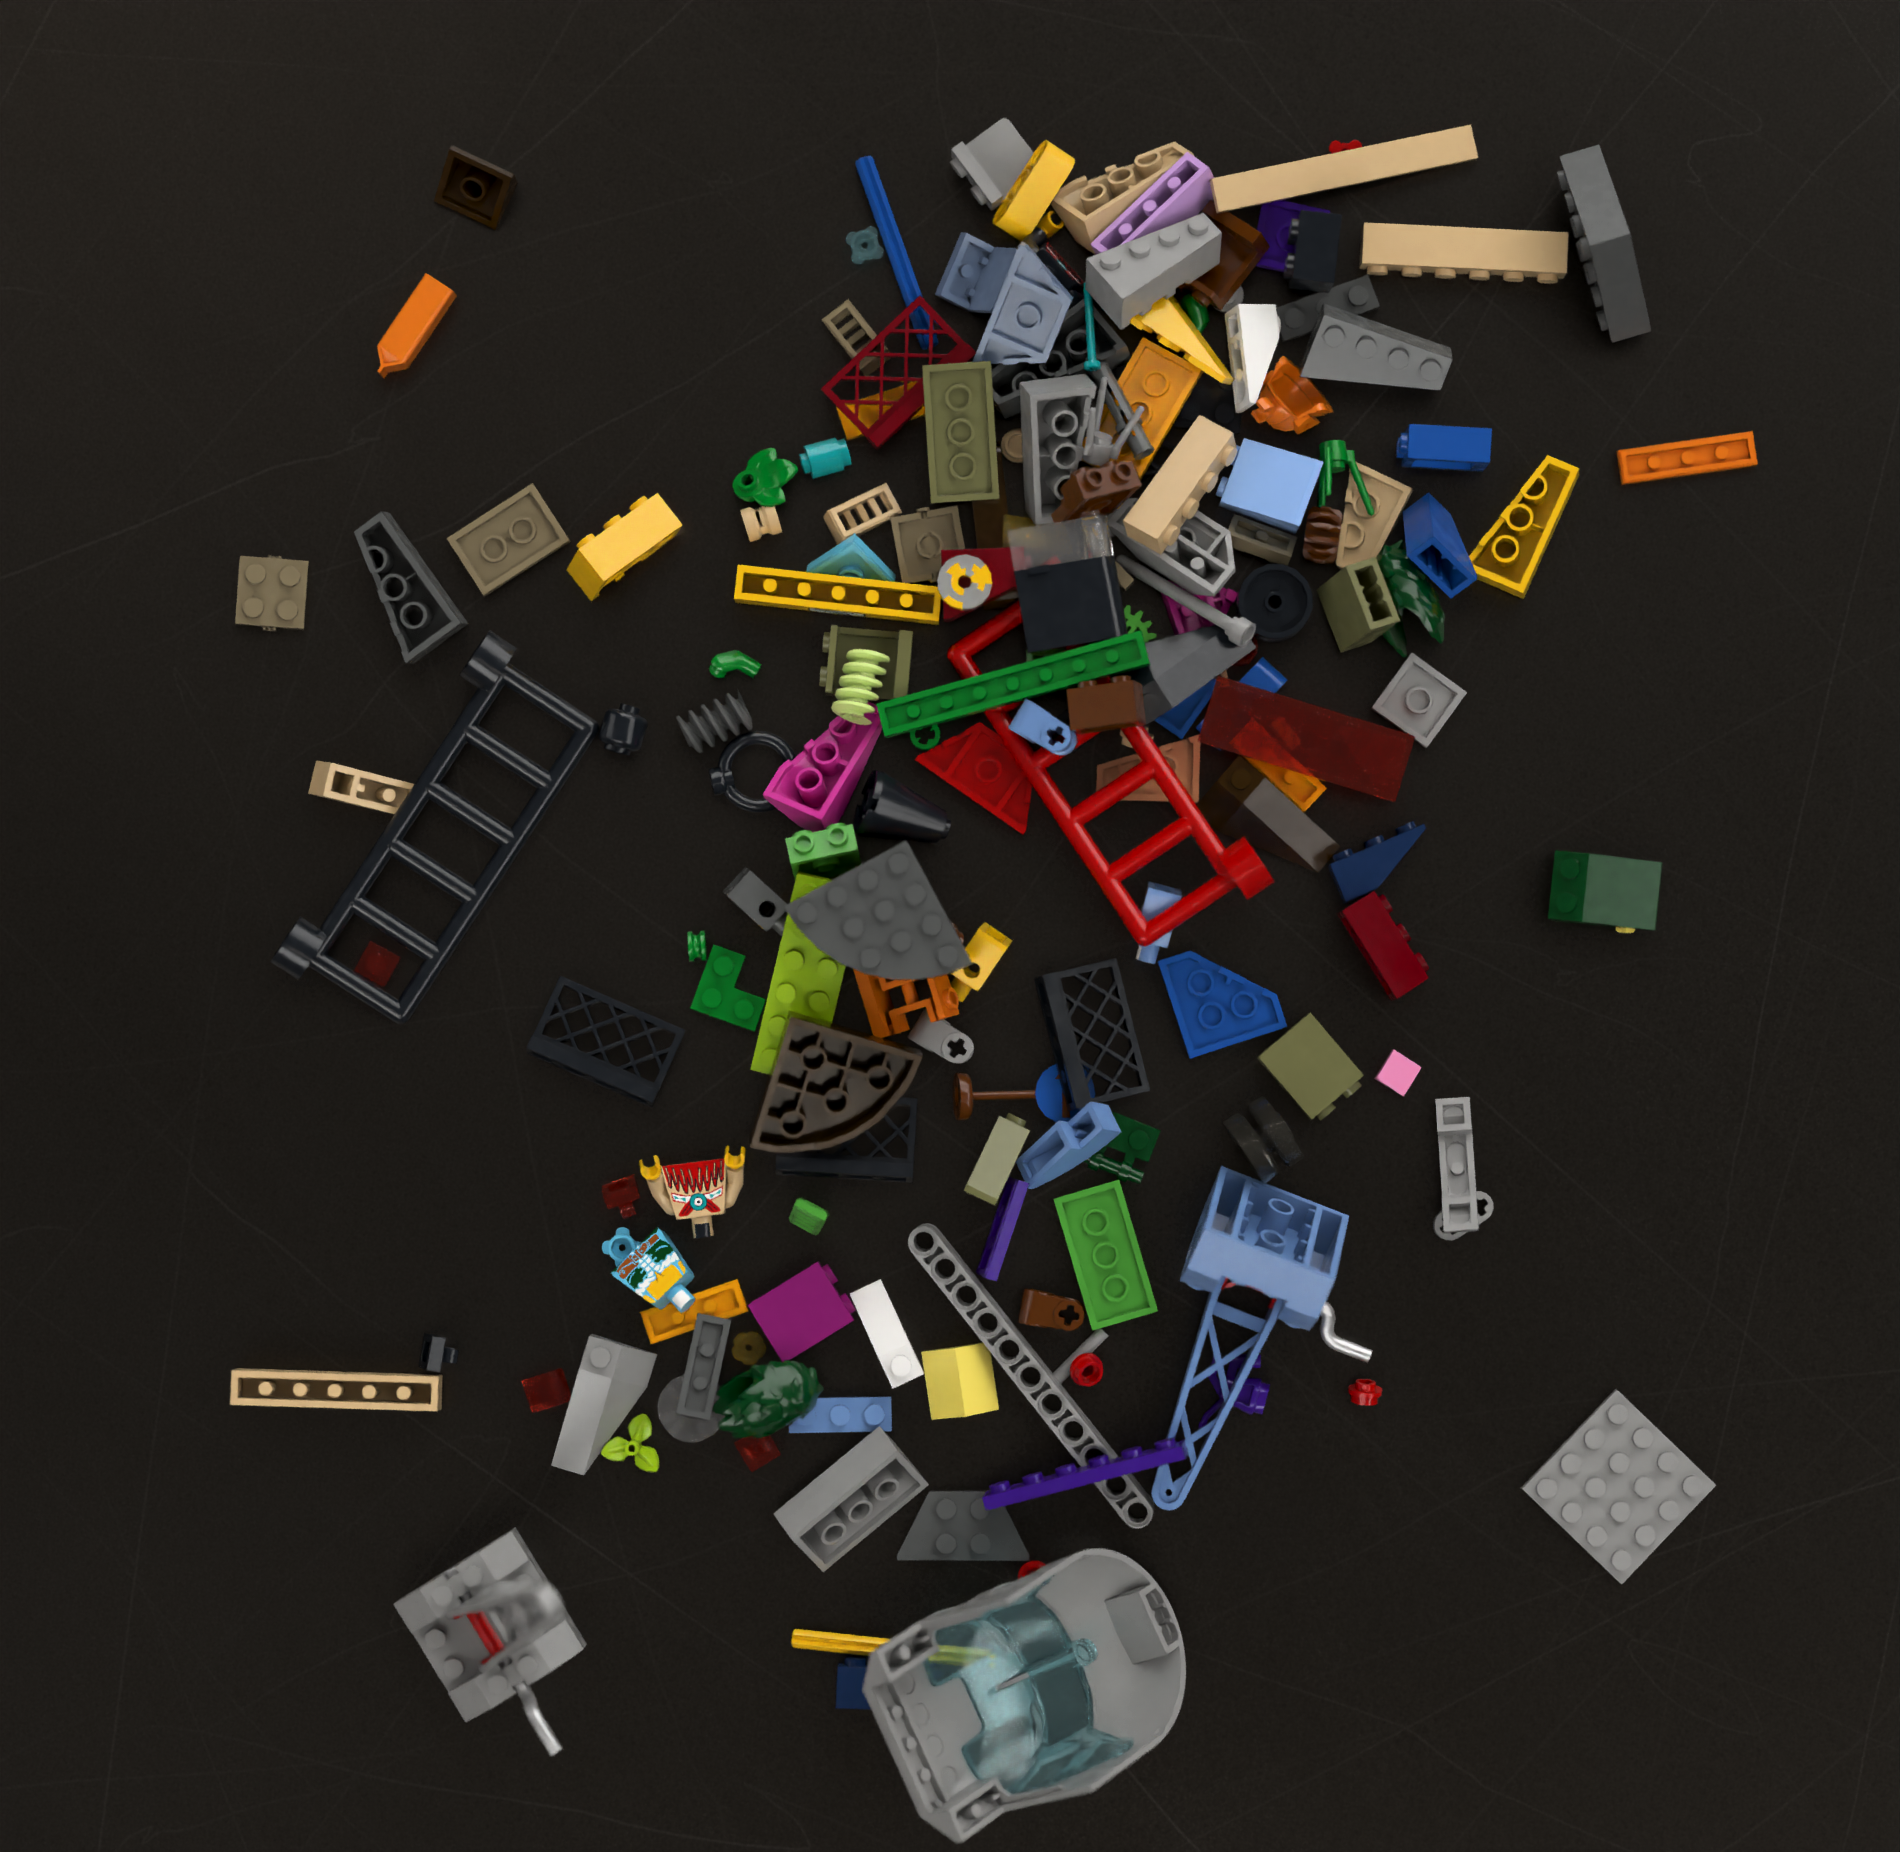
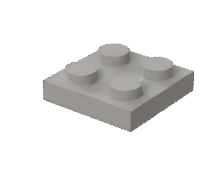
M1411 653L1371 709L1424 748H1427L1467 692L1418 656Z

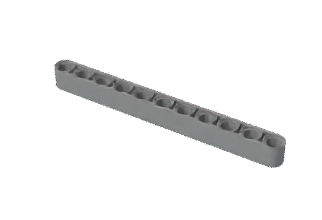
M929 1223L917 1226L908 1238V1247L912 1254L1081 1467L1089 1465L1086 1453L1092 1448L1100 1449L1104 1455H1108L1109 1459L1117 1458L1118 1455L1062 1384L1058 1382L1051 1370L942 1232L935 1225ZM919 1232H927L932 1236L934 1241L932 1248L924 1249L918 1245L916 1237ZM949 1259L955 1266L954 1274L951 1276L941 1274L938 1270L939 1260ZM960 1287H972L976 1292V1300L972 1303L964 1302L959 1296ZM984 1313L993 1314L998 1321L997 1328L992 1330L985 1329L980 1322L981 1315ZM1005 1340L1016 1342L1019 1347L1018 1355L1013 1357L1005 1355L1001 1347L1002 1342ZM1027 1367L1036 1368L1040 1373V1381L1033 1384L1028 1383L1023 1377V1369ZM1048 1394L1057 1395L1062 1401V1407L1058 1410L1048 1409L1044 1404V1397ZM1075 1421L1081 1424L1083 1435L1080 1437L1068 1435L1065 1430L1066 1423ZM1132 1473L1121 1476L1126 1482V1488L1122 1491L1112 1490L1108 1485V1479L1094 1483L1129 1527L1135 1529L1143 1528L1151 1521L1155 1511L1154 1502ZM1133 1503H1142L1146 1506L1148 1514L1143 1518H1135L1131 1515L1129 1506Z

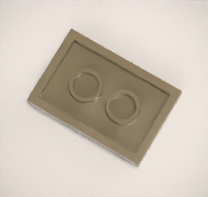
M533 483L447 538L484 597L571 542Z

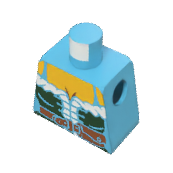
M658 1227L611 1272L615 1278L660 1310L671 1302L680 1313H683L696 1300L685 1288L694 1279L693 1272L670 1237Z

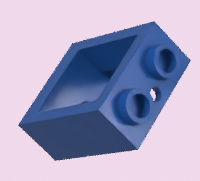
M1409 424L1404 433H1400V437L1397 438L1396 458H1402L1401 467L1483 472L1490 464L1492 428Z

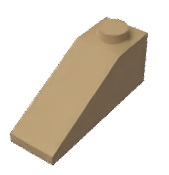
M316 761L308 794L395 814L414 784L331 762Z

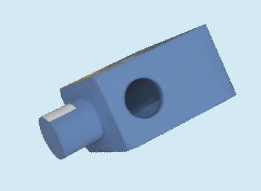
M1148 881L1140 910L1146 920H1151L1179 901L1182 897L1181 890ZM1172 930L1149 946L1139 945L1135 959L1155 964L1159 948L1168 947Z

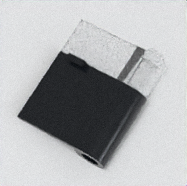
M1100 510L1082 512L1079 514L1080 519L1007 530L1028 653L1092 642L1097 643L1128 634L1108 516L1100 515Z

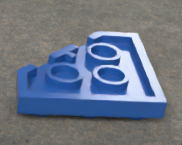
M1192 951L1157 961L1189 1059L1287 1027L1278 996L1268 989Z

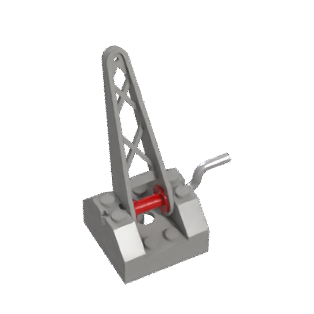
M515 1527L400 1598L393 1605L411 1634L414 1635L465 1722L492 1709L518 1693L531 1725L550 1756L560 1751L562 1747L541 1714L536 1697L529 1685L581 1652L587 1643Z

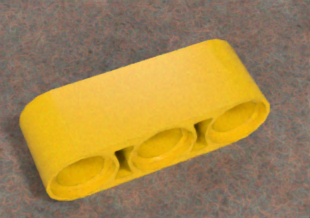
M1044 140L1037 147L997 209L993 218V224L1021 242L1032 233L1070 174L1075 164V159L1048 140Z

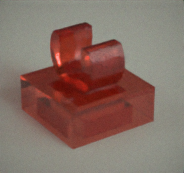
M634 1174L602 1186L603 1198L608 1209L618 1206L623 1219L636 1214L633 1200L640 1198V1192Z
M770 1435L762 1438H754L753 1436L743 1437L734 1442L751 1473L781 1455Z

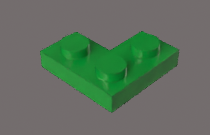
M713 944L690 1009L755 1032L766 999L735 988L746 956Z

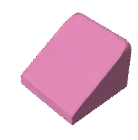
M1393 1049L1374 1079L1404 1097L1422 1067Z

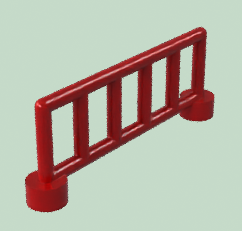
M1054 555L1039 566L1060 564L1061 562ZM1019 600L949 647L947 651L948 660L962 680L982 674L972 659L973 655L1022 623ZM1086 643L1066 647L1067 649L1064 651L1079 648L1089 644ZM1111 677L1096 681H1098V685L1108 684ZM1024 700L984 711V714L1139 945H1151L1237 886L1247 900H1249L1275 882L1245 836L1227 848L1224 847L1144 726L1121 729L1142 761L1072 808L1046 770V768L1064 756L1053 754L1043 747L1034 752L1025 738L1008 729L1013 720L1009 712L1021 705ZM1100 732L1075 733L1077 736L1075 749ZM1061 734L1054 738V740L1063 743L1065 737ZM1154 778L1180 818L1109 864L1084 825ZM1192 835L1218 875L1147 921L1122 884V881Z

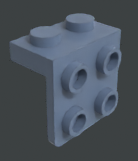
M961 233L935 295L967 312L992 314L1018 249L993 247L968 233Z

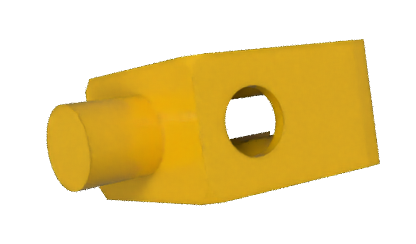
M986 922L979 927L965 948L972 962L977 963L980 970L976 973L972 972L969 967H965L951 973L955 976L951 982V987L956 991L960 1002L965 1000L972 988L976 991L980 990L1013 941Z

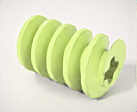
M849 650L846 654L849 662L845 663L842 668L843 673L846 675L841 676L839 679V685L842 688L837 689L835 692V697L839 701L833 702L831 709L836 715L849 722L859 725H870L872 722L864 717V713H875L876 709L867 703L868 701L879 700V696L872 692L871 689L883 686L882 682L875 679V675H885L887 672L878 664L879 662H889L890 658L883 653L873 650Z

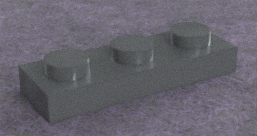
M1365 275L1332 287L1329 293L1318 292L1277 307L1276 312L1281 321L1280 336L1283 343L1312 333L1323 303L1358 316L1379 309L1380 305L1369 275Z
M701 1313L697 1314L676 1411L677 1416L710 1422L731 1320Z

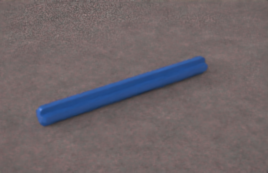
M864 156L856 160V168L905 305L908 307L919 295L922 297L873 157ZM919 306L910 315L914 329L929 330L930 316ZM916 334L923 350L929 349V335ZM933 335V347L938 345V339L936 335Z

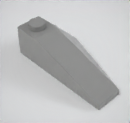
M589 1335L551 1466L585 1475L604 1445L610 1440L648 1387L657 1358L656 1353L598 1335Z

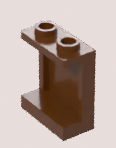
M1210 200L1202 212L1222 232L1220 264L1190 284L1183 283L1176 289L1182 291L1186 288L1192 292L1191 297L1203 307L1207 308L1210 304L1221 311L1270 248V245L1261 232L1230 212L1217 214L1215 204Z

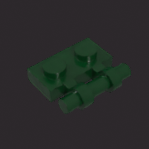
M1112 1111L1121 1133L1090 1158L1083 1161V1163L1088 1164L1087 1168L1097 1171L1099 1168L1117 1176L1116 1179L1126 1183L1129 1180L1140 1184L1144 1171L1132 1167L1135 1157L1149 1162L1161 1130ZM1107 1146L1125 1153L1122 1163L1103 1156Z

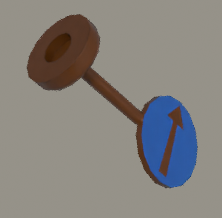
M1056 1064L1042 1072L1036 1082L1035 1090L973 1092L972 1081L968 1074L963 1072L955 1073L953 1079V1107L956 1120L958 1121L970 1118L973 1110V1100L1036 1099L1037 1107L1042 1114L1053 1122H1068L1082 1109L1067 1111ZM1090 1078L1087 1085L1090 1097L1094 1098L1095 1088L1093 1080Z

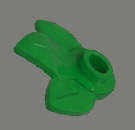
M775 448L761 450L749 459L746 470L740 472L735 477L732 485L733 491L738 498L746 502L756 501L763 507L780 505L786 502L781 487L798 472V467L786 459H777Z

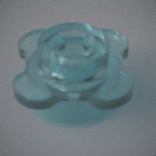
M869 226L866 230H861L857 233L852 231L847 234L846 243L851 246V260L853 263L860 265L864 260L870 258L877 260L883 256L884 250L879 246L877 239L879 232L875 227ZM864 242L868 244V247L865 249L861 246Z

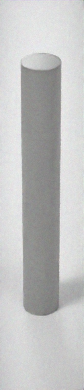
M1102 1328L1095 1330L1053 1372L1059 1383L1062 1384L1070 1376V1366L1075 1358L1084 1353H1092L1109 1336ZM1051 1394L1046 1395V1396L1044 1397V1401H1045Z

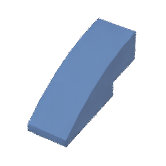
M1089 1102L1070 1121L1056 1122L1016 1160V1164L1024 1181L1029 1183L1028 1189H1034L1090 1158L1119 1135L1121 1130L1109 1105Z

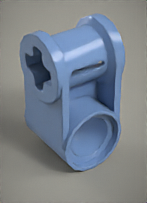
M1028 699L1024 700L1008 729L1033 744L1037 743L1059 756L1071 753L1077 744V736L1075 732L1070 730L1069 726ZM1055 733L1062 734L1065 737V741L1063 743L1056 742L1052 737Z

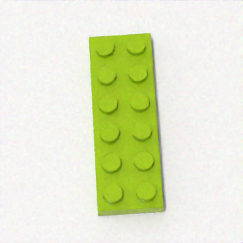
M798 871L790 903L832 881V879ZM788 913L750 1069L765 1074L770 1073L789 1010L833 1023L846 965L839 963L818 949L798 929Z

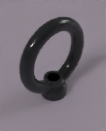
M750 731L737 736L728 743L721 753L718 767L709 769V776L714 795L724 793L729 801L746 811L767 812L776 809V807L765 798L754 799L747 797L735 787L731 771L735 756L745 747L755 744L773 748L779 753L783 762L787 760L792 761L796 755L790 745L781 737L766 731Z

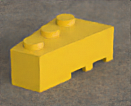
M658 493L649 499L646 496L639 498L629 507L631 512L623 518L619 514L614 516L603 525L605 530L596 537L591 533L576 545L578 551L566 570L590 601L599 596V592L604 586L614 579L616 581L620 580L625 576V571L639 561L643 562L679 532L682 523Z

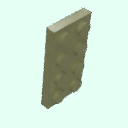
M991 361L922 365L930 502L943 503L999 499Z

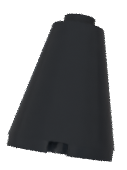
M877 770L871 772L861 792L864 795L861 805L857 804L854 814L853 827L856 834L866 837L934 844L940 838L945 839L951 826V820L947 819V811L885 772Z

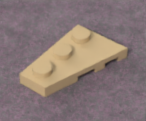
M1358 462L1356 464L1375 513L1373 516L1368 514L1352 472L1349 470L1348 488L1346 490L1343 522L1341 524L1336 567L1341 570L1345 566L1374 558L1386 545L1413 492L1411 487Z

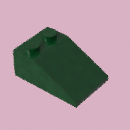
M1555 850L1548 919L1556 922L1656 931L1663 863Z

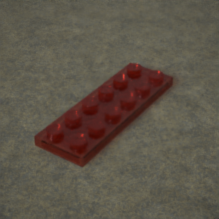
M1217 676L1197 742L1395 803L1415 736Z

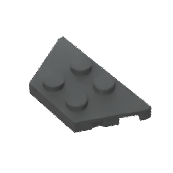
M929 1491L897 1553V1560L1029 1561V1553L1005 1506L985 1510L982 1497L986 1491Z

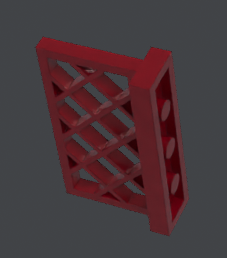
M919 295L821 388V391L878 451L924 407L923 377H908V358L929 359L928 365H932V359H941L937 364L972 362L976 352ZM919 306L930 316L929 330L909 329V316ZM905 320V329H896ZM933 321L942 330H933ZM890 334H905V353H884V339ZM909 334L929 335V354L908 353ZM933 335H948L956 346L948 354H932ZM881 343L880 352H872ZM865 357H880V377L859 376L860 362ZM884 357L904 358V377H883ZM856 367V376H846ZM841 380L855 381V400H840L831 389ZM859 381H880L879 401L859 400ZM883 382H904V395L898 401H883ZM908 382H917V383L907 392V383H908ZM846 405H855V414ZM859 405L879 406V419L869 429L858 419ZM883 406H892L883 414Z

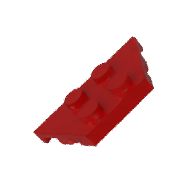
M978 722L916 757L915 761L1018 833L1024 835L1027 827L1032 784L1000 736L993 730Z

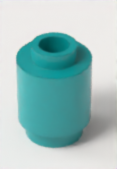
M831 438L804 446V453L799 454L804 474L810 473L812 479L843 471L845 466L852 464L845 439L836 440V438Z

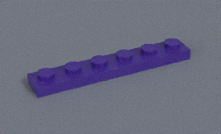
M1175 1438L1163 1439L1154 1443L1155 1448L1142 1451L1141 1446L1132 1447L1121 1451V1457L1109 1459L1108 1455L1097 1456L1088 1460L1089 1465L1076 1468L1075 1463L1066 1464L1055 1468V1474L1043 1476L1042 1472L1028 1474L1022 1477L1023 1482L1010 1485L1009 1480L994 1483L989 1486L990 1490L986 1491L982 1497L985 1510L1185 1460L1188 1455L1185 1440L1175 1442Z

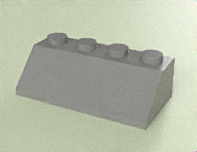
M879 1426L791 1500L786 1502L774 1515L795 1544L824 1572L929 1484L896 1443Z

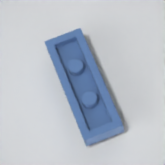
M891 1396L818 1397L816 1406L804 1419L799 1418L791 1426L789 1425V1433L873 1432L879 1426L885 1432L892 1431Z

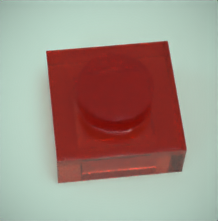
M370 941L354 971L385 987L401 957Z

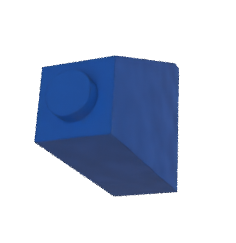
M1429 492L1403 511L1407 556L1446 595L1453 598L1477 580V574L1451 514Z

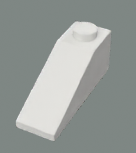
M1238 304L1225 313L1231 376L1234 378L1232 385L1236 413H1242L1256 404L1281 330V321L1277 316L1276 304Z
M881 1279L850 1293L892 1388L923 1375V1368Z

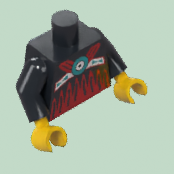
M1050 211L1039 220L1037 227L1021 242L1026 243L1071 294L1073 297L1069 307L1071 309L1084 299V281L1047 241V238L1052 237L1064 226L1063 221L1058 225L1051 221L1050 216L1054 211Z

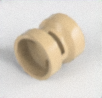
M761 506L756 509L747 507L740 510L750 542L759 540L762 535L767 533L771 535L782 533L775 506Z

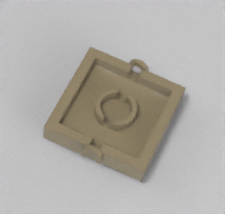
M957 505L930 510V507L917 509V513L890 518L902 583L916 584L930 581V584L937 582L939 571L942 567L941 550L965 549Z
M268 555V558L240 556L235 625L263 627L262 630L276 631V628L304 630L309 561L281 559L282 556Z

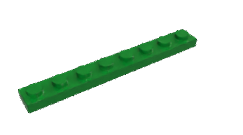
M1140 630L880 702L876 705L884 736L890 738L1025 699L1077 686L1078 682L1096 681L1150 666L1151 663L1143 633Z

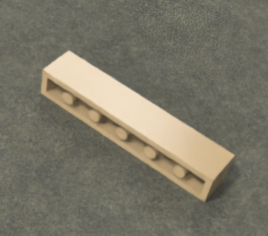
M1364 222L1361 228L1359 269H1367V274L1387 275L1388 270L1401 271V275L1406 277H1420L1422 272H1434L1435 277L1443 279L1455 278L1456 274H1469V279L1489 280L1490 275L1503 276V280L1508 282L1524 281V277H1537V282L1552 284L1557 283L1558 278L1563 279L1567 273L1569 232Z
M236 1368L231 1370L230 1405L439 1411L442 1408L443 1375Z

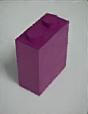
M817 1261L748 1304L749 1309L782 1362L794 1358L854 1321L851 1313L856 1311V1308L846 1293L841 1296L833 1285L838 1282V1279L828 1264L822 1267L820 1262Z

